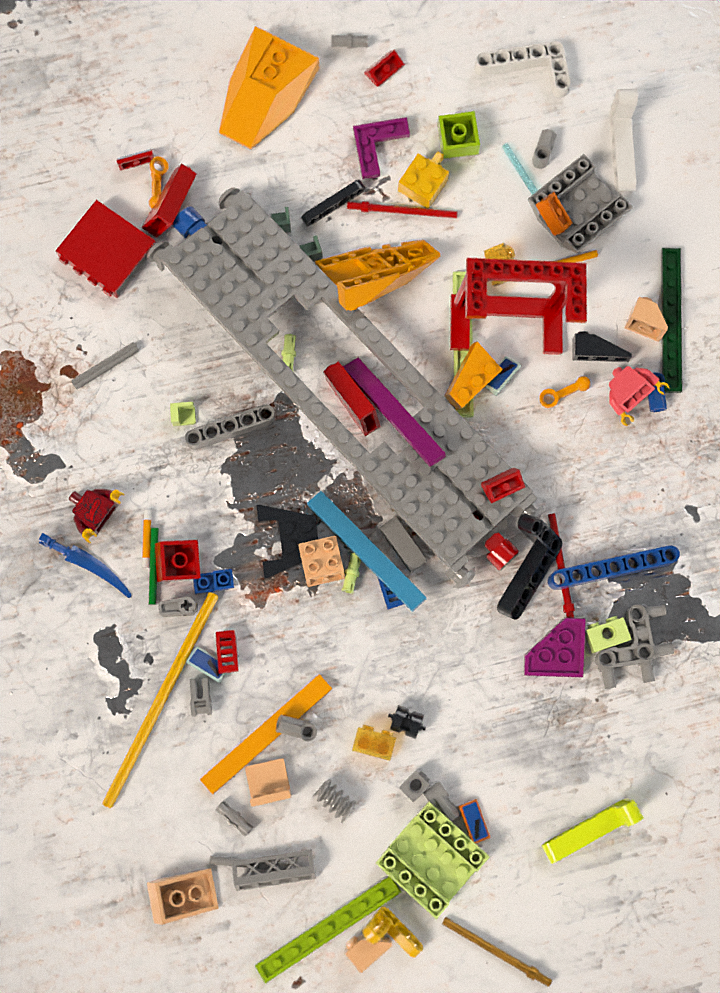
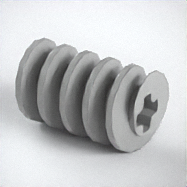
M329 779L322 784L312 797L318 794L317 802L325 800L323 807L325 808L330 805L329 812L332 813L336 810L335 818L343 816L341 823H343L355 809L356 801L353 800L348 803L350 796L347 795L342 798L344 791L336 792L337 785L335 784L330 787L332 780Z

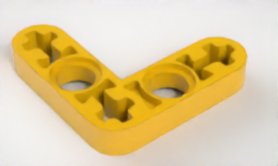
M382 906L363 929L364 937L372 944H376L387 932L409 956L415 958L423 951L421 942L387 907Z

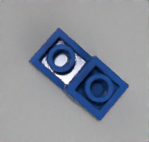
M232 569L200 574V579H193L195 595L234 588Z

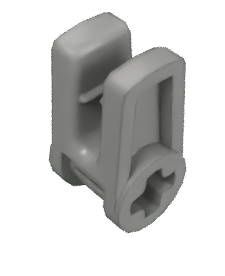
M190 597L159 602V614L163 617L192 616L198 610L197 602ZM187 602L192 605V607H189V611L184 608Z
M209 678L202 679L203 697L201 699L198 698L199 689L196 679H190L192 717L205 713L212 715Z

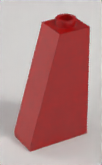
M181 163L173 171L157 203L151 209L141 228L156 238L173 224L197 173L189 166Z
M339 361L329 365L323 371L326 381L366 437L381 427L375 408Z

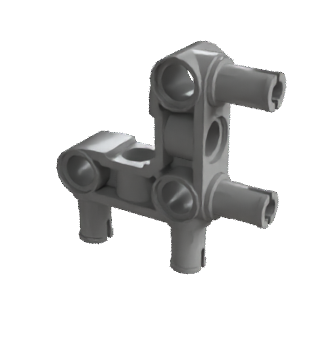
M642 604L630 607L626 611V625L632 639L630 645L625 648H608L596 654L595 663L598 666V670L602 672L605 689L616 688L613 670L617 667L638 664L641 667L643 683L655 681L652 668L653 661L658 656L674 654L672 642L658 645L653 643L649 619L666 615L664 604L648 607ZM633 609H636L640 612L639 619L633 618ZM641 648L647 650L648 655L646 658L640 656L639 651ZM602 654L609 656L610 661L608 664L602 663Z

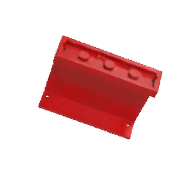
M96 199L55 251L61 263L66 266L67 264L71 265L75 273L88 277L87 280L92 285L102 287V291L109 297L113 295L118 298V289L150 248L156 244V241Z

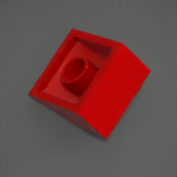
M198 540L160 541L155 543L157 582L201 578Z

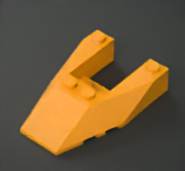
M425 240L402 242L401 246L391 247L389 244L382 245L381 249L371 250V247H364L317 260L315 264L337 285L339 304L346 311H352L408 284L440 258L441 254Z

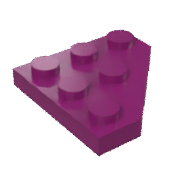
M572 617L562 619L524 655V676L583 677L586 619Z

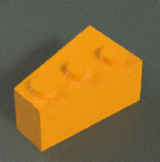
M478 341L471 344L465 359L462 361L457 374L444 395L456 410L463 408L503 370Z

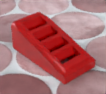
M235 630L215 632L219 674L239 672ZM232 646L230 649H222V647ZM233 654L232 657H223V658H222V655ZM234 662V665L223 666V663Z

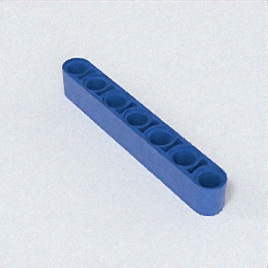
M669 545L559 569L548 577L547 583L551 589L560 590L669 566L679 559L680 552L677 547ZM666 551L671 553L672 560L666 558ZM647 555L654 559L653 564L647 561ZM629 559L635 562V568L629 566ZM610 563L616 565L617 572H613L610 569ZM592 567L596 568L599 571L598 576H594L592 574ZM578 572L580 580H575L572 573ZM554 576H559L562 579V584H556Z

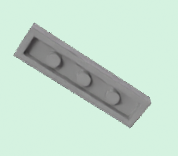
M312 850L232 862L236 891L316 879ZM303 856H308L309 866L300 867L296 862ZM285 859L291 863L286 870H280L276 867L280 860ZM260 863H267L271 866L266 873H260L256 870ZM246 866L250 871L246 876L238 877L237 867Z

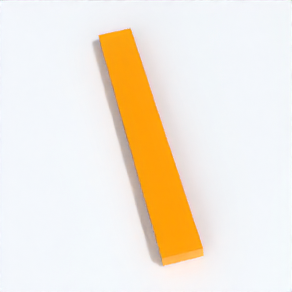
M320 674L316 676L200 779L212 795L282 734L276 732V724L280 714L299 719L332 690L330 685Z

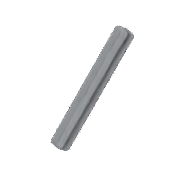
M134 342L130 343L72 379V384L76 389L81 388L137 353L139 348Z

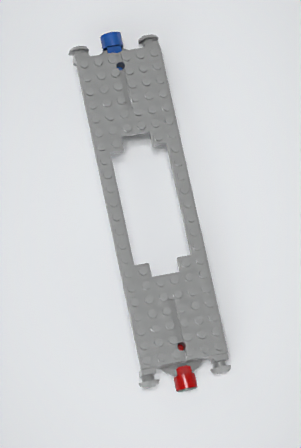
M235 187L226 190L218 201L220 209L226 208V210L208 223H205V219L194 207L190 206L183 209L176 216L172 225L186 240L177 247H173L166 241L154 244L147 254L148 261L150 263L155 261L161 271L165 270L166 266L445 563L449 568L445 575L455 581L454 588L459 589L466 586L475 576V567L470 571L465 567L469 561L466 556L476 558L487 555L486 558L498 571L505 568L520 552L508 538L504 539L507 531V517L509 515L520 517L522 514H529L540 518L543 514V505L538 509L532 505L537 500V497L532 493L533 490L524 482L525 488L494 503H490L481 486V482L511 469V467L358 308L346 311L339 304L337 286L248 193L246 194L243 190L240 191V189ZM293 298H296L307 311L322 300L424 407L413 418L446 453V457L429 467L411 445L397 455L385 442L369 453L268 346L267 343L277 336L280 331L268 318Z

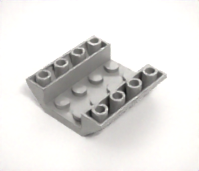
M582 154L528 198L537 220L563 248L576 254L633 208L622 194L615 197L594 174L596 166L585 154ZM552 192H555L573 223L564 232L555 236L536 207L539 201Z

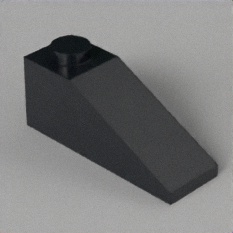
M587 331L575 333L572 339L573 361L629 362L632 358V353L595 334H589Z

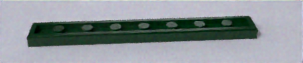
M662 248L661 313L668 326L666 333L662 337V375L665 378V383L670 388L668 389L667 386H664L665 393H681V248Z

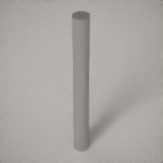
M210 856L209 864L232 866V862L247 859ZM260 863L256 869L268 870L271 866L267 863ZM278 863L276 867L280 870H286L290 864Z

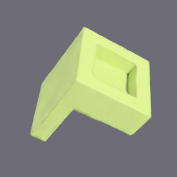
M193 402L170 403L171 423L173 426L196 424L195 405Z

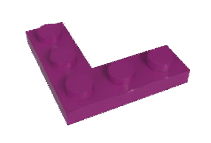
M407 117L353 126L362 180L380 177L375 143L410 137Z

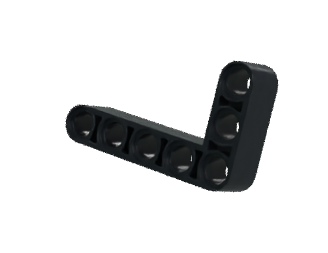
M522 514L518 519L517 526L534 544L497 605V611L500 614L514 620L520 618L563 544L562 539L543 520L529 514Z

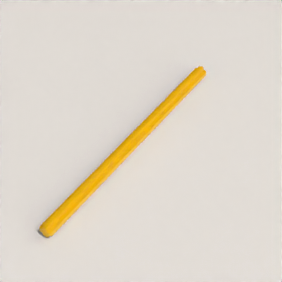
M212 592L208 593L102 802L104 806L108 808L113 807L218 599V595Z

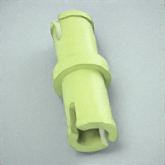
M285 334L284 349L281 351V356H283L284 363L293 371L294 357H296V335Z
M355 553L350 554L341 590L351 594L354 593L356 579L360 575L358 571L361 560Z

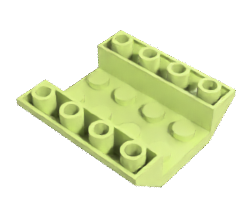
M428 802L388 846L376 864L437 919L448 907L450 900L475 871L478 872L490 856L435 806Z

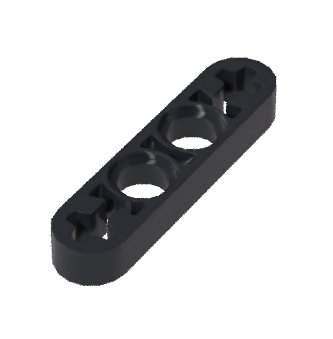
M361 180L352 182L305 212L301 217L302 221L306 226L313 225L362 194L366 187Z

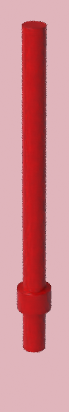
M362 201V203L347 202V209L361 210L364 213L374 211L457 219V211L369 204L367 201Z
M548 514L550 528L559 536L556 514ZM562 548L556 557L558 570L565 568ZM569 588L561 589L564 605H562L563 611L566 613V617L575 618V606L571 601Z

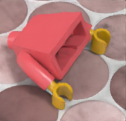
M630 366L624 369L618 367L613 370L612 375L614 378L609 382L611 389L609 392V403L617 415L622 417L621 423L628 426L625 419L629 417L634 422V417L627 415L625 411L627 413L630 412L655 389L654 385L657 386L658 392L662 395H665L660 391L662 386L670 388L667 383H661L659 378L648 369L638 367L632 369Z

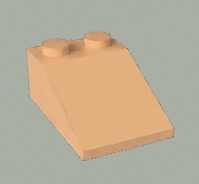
M211 868L147 882L153 920L156 924H166L219 909Z

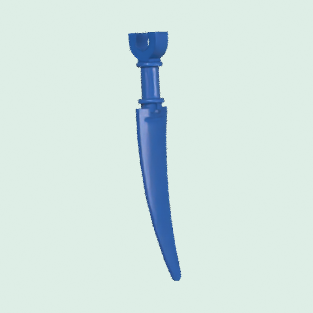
M41 534L39 544L62 553L63 556H66L65 561L92 572L110 583L127 598H131V593L122 581L94 556L75 545L70 549L69 546H63L48 535Z

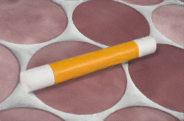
M144 510L142 568H150L151 510Z

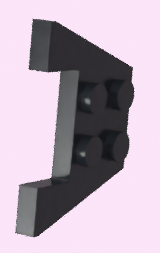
M256 505L258 523L278 521L282 559L262 561L264 579H269L289 568L302 564L298 545L318 540L316 516Z

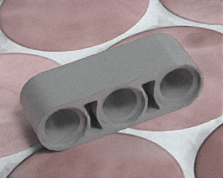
M396 517L379 527L410 573L427 562L422 552Z

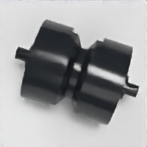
M398 705L395 713L388 714V717L392 720L390 730L401 733L404 731L406 736L416 739L418 732L421 730L425 731L426 729L422 724L424 715L416 711L410 713L408 708Z

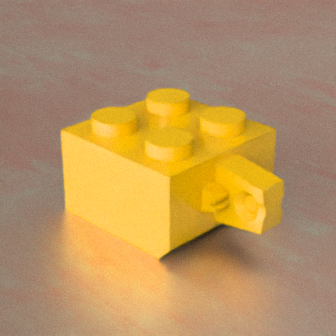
M437 151L432 159H427L418 153L399 180L398 192L429 209L448 181L449 171L440 165L444 155Z

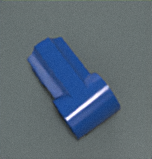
M653 373L659 378L661 383L665 382V378L661 373ZM654 386L655 389L648 395L649 410L653 413L667 410L665 395L660 394L657 386ZM662 386L660 391L665 394L664 386Z

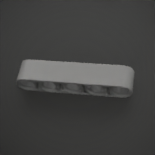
M267 404L202 425L187 431L185 441L189 448L198 450L269 426L275 421L274 409ZM268 411L271 413L268 419L261 417L264 412ZM250 417L253 419L250 425L243 423L246 418ZM234 424L235 428L232 431H227L226 426ZM216 430L217 434L214 437H209L208 432ZM198 436L199 440L196 443H190V438Z

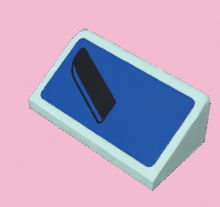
M507 356L499 364L503 370L485 386L495 396L501 392L521 368L518 362Z
M198 646L186 661L187 664L221 683L226 674H219L218 659Z

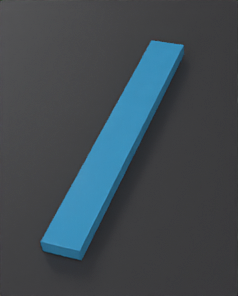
M322 491L307 502L308 507L412 612L427 600V597Z

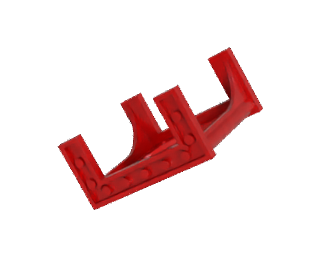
M467 258L466 274L457 294H451L450 350L469 351L470 318L486 319L487 316L543 318V354L561 355L563 353L562 309L564 306L565 322H587V263ZM487 282L551 283L555 287L549 298L487 296Z

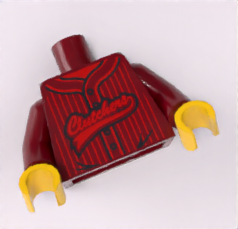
M96 488L92 491L86 490L83 496L76 491L71 493L68 500L75 504L72 510L75 514L73 518L78 532L88 543H91L89 541L91 536L97 537L100 530L118 507L116 503L121 504L118 498L121 495L125 496L124 493L119 490Z

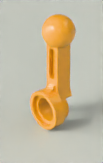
M160 156L154 157L149 164L152 172V197L149 199V206L151 208L155 206L161 194V177L169 168L166 159ZM154 164H159L162 167V171L156 170Z
M581 376L575 383L561 390L545 389L541 392L539 401L543 407L553 408L560 399L579 390H588L591 382L589 378ZM547 394L552 395L554 402L551 404L545 403L543 400L544 396Z

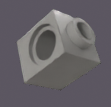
M414 771L399 789L414 802L430 786L428 783L430 779L422 771L420 773ZM414 779H418L421 782V788L418 791H413L410 787V783Z

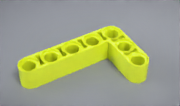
M625 798L548 840L541 846L550 863L553 864L622 825L632 826L643 820L644 817L634 799Z

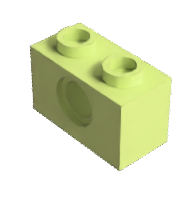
M617 616L606 619L607 623L599 625V622L588 625V630H585V637L591 653L632 640L624 618L618 619ZM603 629L610 630V639L603 637Z

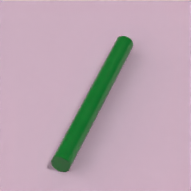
M151 528L148 605H156L157 570L155 543H158L159 528Z

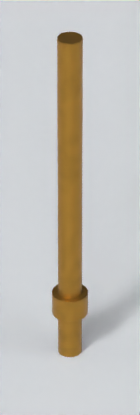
M447 917L444 918L442 925L524 972L526 977L531 980L535 979L547 987L551 985L552 979L540 973L536 967L526 965Z

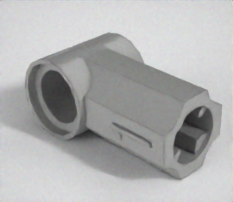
M542 130L532 158V164L538 169H543L548 165L557 137L553 130Z
M281 714L277 720L276 732L302 738L304 741H312L317 735L316 727L309 720H300ZM305 727H311V731L308 734H302V730Z
M439 781L423 792L428 802L435 806L451 822L460 815Z

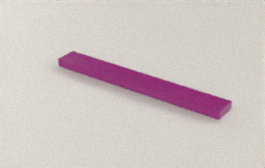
M359 357L343 366L356 385L429 467L446 457V453Z

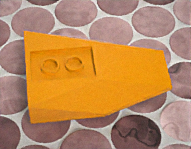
M255 26L230 78L219 133L249 149L255 147L294 113L320 69L319 58Z

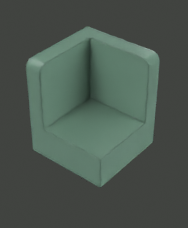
M285 207V212L271 214V218L284 232H291L288 207Z
M317 235L313 236L312 242L299 245L313 262L323 259Z

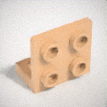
M336 536L304 542L298 545L308 587L345 579Z
M283 758L245 767L251 795V807L292 798Z

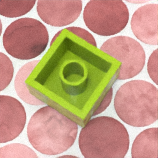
M475 111L438 116L437 128L441 153L444 155L443 159L479 155L480 140Z

